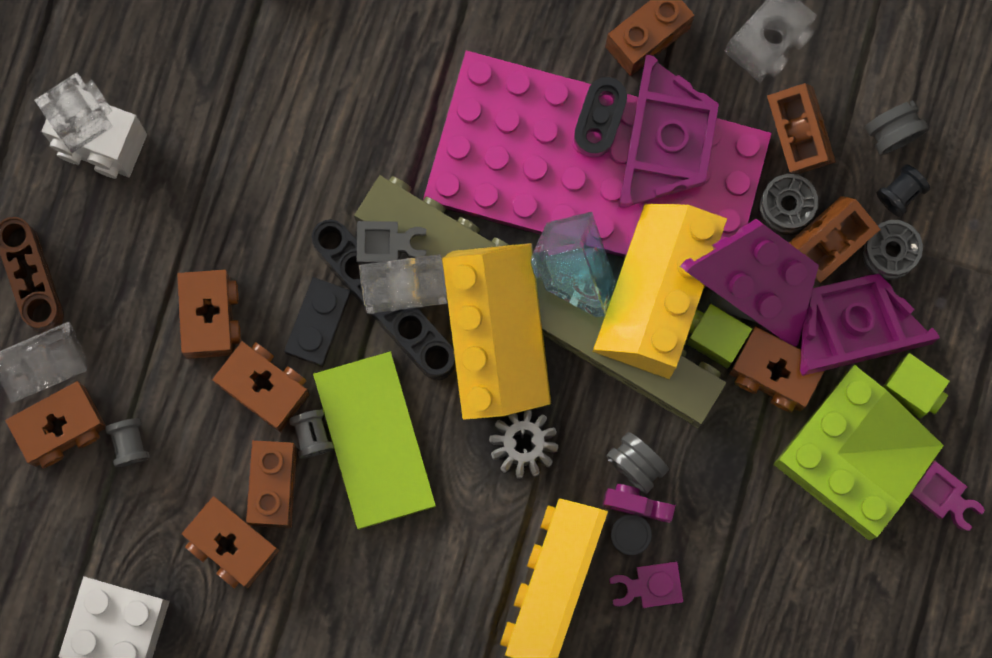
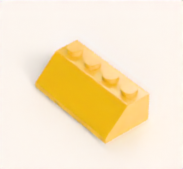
M644 204L592 352L670 379L677 368L705 286L680 266L689 258L696 261L714 250L712 245L721 239L727 218L691 205Z
M532 243L458 250L444 256L442 261L463 420L506 416L550 405L551 397Z
M560 498L556 508L550 505L547 506L540 527L547 530L543 546L534 544L527 567L534 569L529 585L522 582L520 584L513 605L521 608L516 624L507 622L500 642L501 646L507 647L504 656L509 658H558L608 511Z

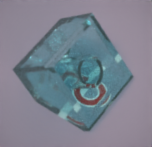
M592 211L547 222L531 256V265L535 276L542 278L546 291L595 317L605 316L616 281Z

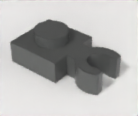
M357 221V264H398V252H405L412 259H423L426 257V250L413 249L410 241L415 236H426L427 229L413 227L407 230L406 233H398V222Z

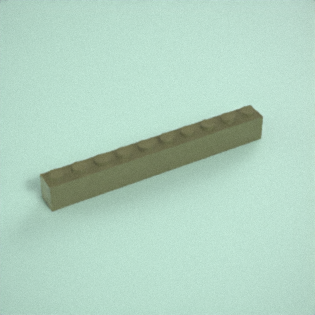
M379 175L354 215L356 224L357 221L398 222V233H406L407 230L413 227L427 229L426 236L413 237L410 245L415 250H426V257L416 260L443 276L442 258L452 251L508 246L507 243L494 237L492 241H489L479 235L480 229L465 218L459 217L458 221L447 216L444 214L446 208L432 198L425 197L422 201L410 193L412 188L394 176L387 180ZM534 260L543 336L698 429L726 384L725 381L720 379L721 372L705 362H700L699 365H696L686 359L687 353L685 350H682L677 368L670 379L592 352L609 304L604 301L593 303L580 298L577 307L569 303L573 295V291L570 288L571 282L563 279L562 284L553 281V278L546 275L549 270Z

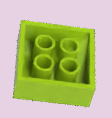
M853 365L846 371L773 465L866 539L872 540L879 536L897 513L944 445L884 387L856 365Z

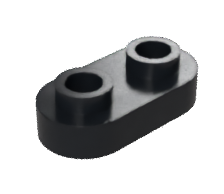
M599 78L588 89L574 132L575 145L584 155L598 157L607 153L612 147L627 101V92L624 85L615 78ZM602 95H609L614 103L610 106H603L599 102V98ZM590 132H597L600 134L601 140L598 143H591L587 140L586 135Z

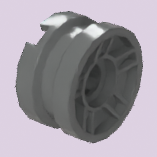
M914 100L910 102V105L908 102L900 104L866 124L865 129L869 136H874L877 141L875 148L879 155L888 154L911 143L930 129L924 119L920 120L917 114L919 108Z
M784 174L774 178L767 185L760 198L759 213L762 221L769 229L779 234L800 232L810 223L818 209V195L815 187L808 179L798 174ZM792 197L795 200L793 203L794 210L787 211L782 207L781 201L789 200Z
M901 220L881 222L878 225L881 230L862 247L864 264L873 275L879 273L885 280L902 278L918 264L922 257L923 243L920 234L912 225ZM887 244L893 247L897 245L900 247L897 256L892 257L886 253L885 247Z
M627 432L621 439L622 445L618 449L612 448L606 457L620 474L623 473L629 479L628 481L640 489L641 492L648 494L654 487L653 481L657 477L662 478L669 471V468L648 445L634 434Z

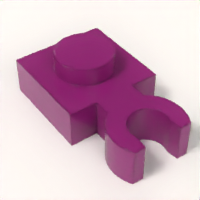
M936 461L931 463L910 493L912 498L938 519H942L947 512L951 513L954 525L963 531H970L972 528L963 519L965 509L970 508L978 515L983 514L985 511L979 502L965 500L961 497L967 486Z
M617 484L615 490L608 488L605 493L603 508L640 517L644 516L666 523L672 522L676 505L649 500L646 497L639 496L640 489L636 487Z
M677 562L637 567L636 580H631L624 575H616L609 579V584L621 583L627 589V594L624 598L612 600L613 606H625L635 597H640L642 609L683 603Z

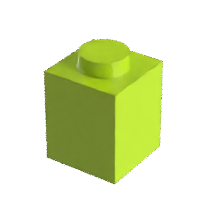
M710 304L705 313L700 310L696 311L689 333L692 335L686 344L728 369L752 331V328Z
M909 353L902 358L883 387L910 413L920 419L929 411L935 415L948 397V394L943 392V390L950 381Z

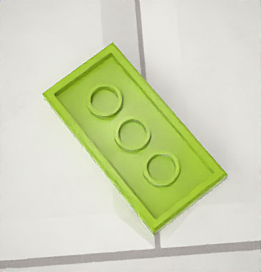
M391 351L314 373L313 376L357 529L360 530L436 507Z

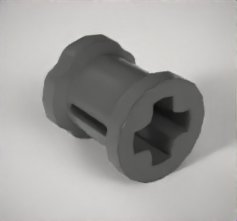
M323 409L305 412L288 419L290 426H294L301 448L298 452L300 459L318 456L334 449L333 443L328 442L322 418L325 416Z
M140 418L119 421L105 427L106 434L111 435L116 454V459L113 461L115 467L134 465L150 459L149 452L144 451L139 427L142 425Z

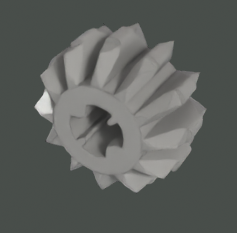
M531 409L524 411L523 421L520 422L516 413L508 415L511 423L510 427L503 421L498 420L495 423V427L505 436L491 435L489 438L490 443L503 446L491 453L492 459L496 460L506 456L507 459L503 462L501 471L506 473L514 463L517 465L516 478L523 477L524 466L529 465L531 474L534 477L538 476L540 472L536 464L537 460L546 467L552 465V460L543 451L553 453L558 450V444L545 442L546 439L556 435V429L553 427L541 431V427L545 424L547 417L541 415L535 424L531 423ZM524 434L532 437L530 445L533 450L527 453V450L524 449L523 453H519L515 450L517 442L514 438L517 435H520L522 439Z

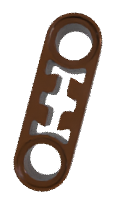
M5 218L0 222V255L23 321L36 332L42 334L52 333L61 326L64 312L38 235L22 218ZM16 230H25V241L20 246L9 247V236ZM26 259L27 264L36 272L32 275L34 286L40 292H33L32 287L23 279L27 277L25 265L20 260ZM41 304H50L51 314L49 318L43 322H35L33 313L36 307Z

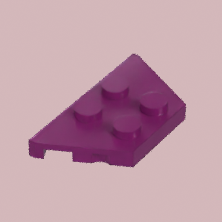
M647 54L619 203L620 207H628L704 185L707 177L719 104L705 93L697 92L693 89L691 83L680 75L675 76L657 63L658 59Z
M753 220L741 227L735 235L724 237L712 245L714 250L696 261L689 258L681 264L680 267L780 339L794 347L798 345L819 265L759 220Z
M879 273L816 287L812 290L803 324L800 371L802 376L931 345L940 337L933 328L927 331L911 315L915 309L904 298L897 296L892 286Z

